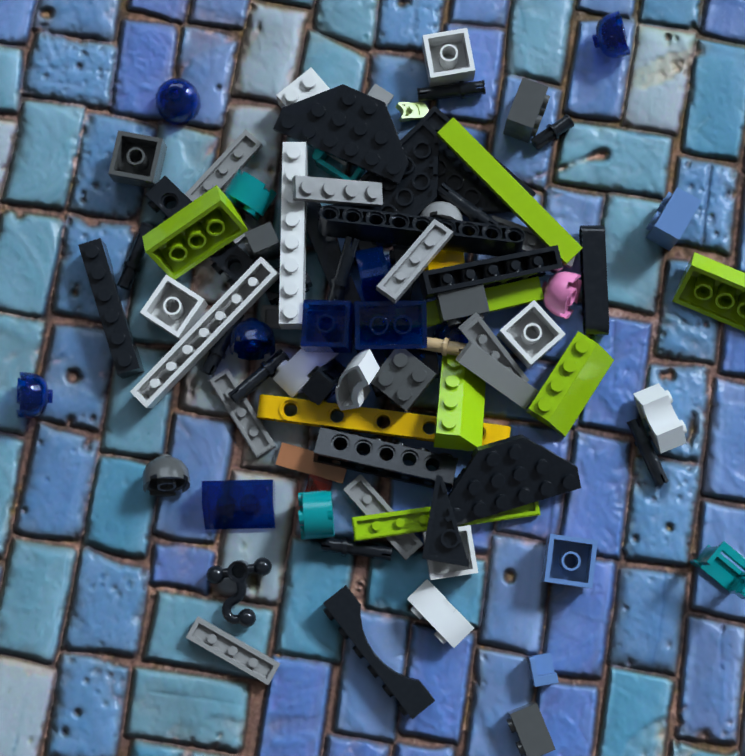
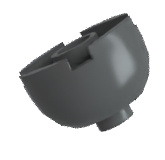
M169 454L159 455L158 458L150 461L143 471V491L149 490L152 496H175V491L182 489L183 493L190 488L188 468L181 460Z

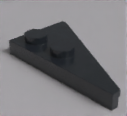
M436 475L422 559L468 567L469 562L443 477Z

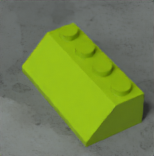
M216 185L142 236L145 252L168 276L176 280L248 231L232 202Z
M694 252L683 273L672 302L745 332V273Z
M578 331L526 413L566 437L614 359L597 342Z
M447 354V356H442L434 447L474 451L476 447L482 446L486 382L456 361L457 356Z

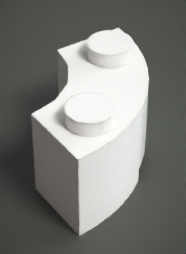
M318 334L313 339L311 337L305 339L300 345L301 349L289 361L284 360L277 367L279 372L273 380L291 398L303 392L301 391L318 368L333 360L339 354L321 334Z
M370 349L358 353L350 361L339 378L335 394L341 411L360 408L371 391L369 384L380 367Z
M658 383L633 393L641 419L646 418L651 429L648 434L651 435L654 445L661 454L687 443L685 438L687 428L684 422L678 419L671 404L673 403L672 396L668 390H664Z
M428 579L407 598L413 605L410 610L419 619L424 617L437 630L434 635L443 644L448 642L455 648L474 629L465 617L455 609Z

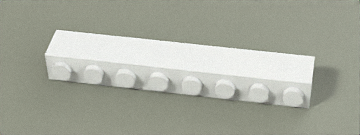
M283 142L279 284V325L281 329H305L307 202L293 201L292 178L295 175L308 176V149L306 142Z
M260 256L130 392L146 408H153L277 281L280 273Z

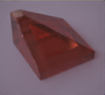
M310 474L305 492L330 491L333 481Z

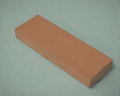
M281 443L275 465L343 484L347 469L313 462L314 451Z

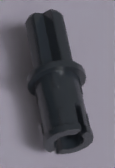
M566 114L552 125L548 124L545 130L531 139L533 146L538 150L551 141L558 140L561 134L574 127V122Z

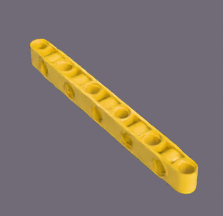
M264 394L259 395L256 418L268 421L322 428L333 427L344 431L434 442L435 433L431 435L426 434L423 426L427 423L436 425V416L367 407L341 411L336 403L323 402L317 405L310 400ZM290 405L297 407L298 411L294 416H287L285 414L286 408ZM335 411L342 412L344 414L343 420L337 423L331 420L332 413ZM381 417H386L389 419L390 425L382 429L377 425V420ZM483 423L482 446L510 438L511 427Z

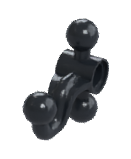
M258 558L253 564H248L244 560H236L228 568L223 569L218 565H214L207 570V580L212 584H219L224 578L228 577L236 582L237 592L229 597L222 606V615L227 622L240 624L243 627H251L255 623L256 615L253 610L243 609L238 615H234L231 612V608L244 599L247 588L245 579L250 574L256 573L259 576H266L270 573L272 564L267 558ZM236 564H240L245 568L243 577L234 575L233 568Z

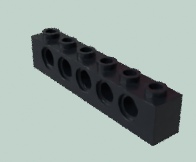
M166 176L146 193L149 199L147 204L156 213L161 211L165 215L164 221L192 202ZM170 201H176V202H177V204H176V206H175L174 208H172V209H167V208H166V205H167L168 202H170ZM233 241L223 247L225 251L222 255L216 256L213 254L208 257L213 262L212 268L220 275L224 273L229 278L227 282L231 286L255 263ZM238 262L241 264L239 270H229L232 263Z
M558 245L423 271L418 280L423 300L435 298L437 293L480 284L487 288L538 276L553 275L563 268Z
M320 427L313 456V462L434 489L436 475H441L447 492L451 491L458 458H454L448 453L437 454L425 448H410L403 443H388L377 437L371 439L362 437L355 432H339L338 429L333 427ZM343 445L345 449L337 450L334 446ZM366 450L369 454L363 456L358 454L357 451ZM388 455L391 457V460H382L380 456ZM410 460L414 465L407 466L403 461ZM433 465L437 470L430 471L426 466Z

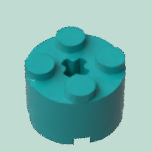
M240 169L237 170L224 191V194L229 198L233 206L239 209L242 205L244 207L243 210L256 220L264 216L277 195L274 190H267L265 188L266 184L252 175L242 172Z
M332 491L298 492L299 506H303V508L298 510L299 525L304 524V526H300L301 540L334 537Z

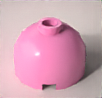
M566 271L558 272L551 276L548 282L545 281L543 283V302L551 314L564 319H568L572 315L574 310H571L570 307L574 302L577 304L581 292L582 280L579 279L581 277L580 274Z

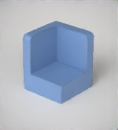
M550 653L527 656L532 685L534 687L559 683L557 673L554 672Z

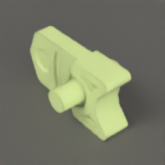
M399 102L395 107L401 113L400 122L420 120L429 112L424 102Z

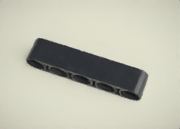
M581 225L579 229V244L583 247L580 250L583 333L586 336L608 335L609 306L604 225Z

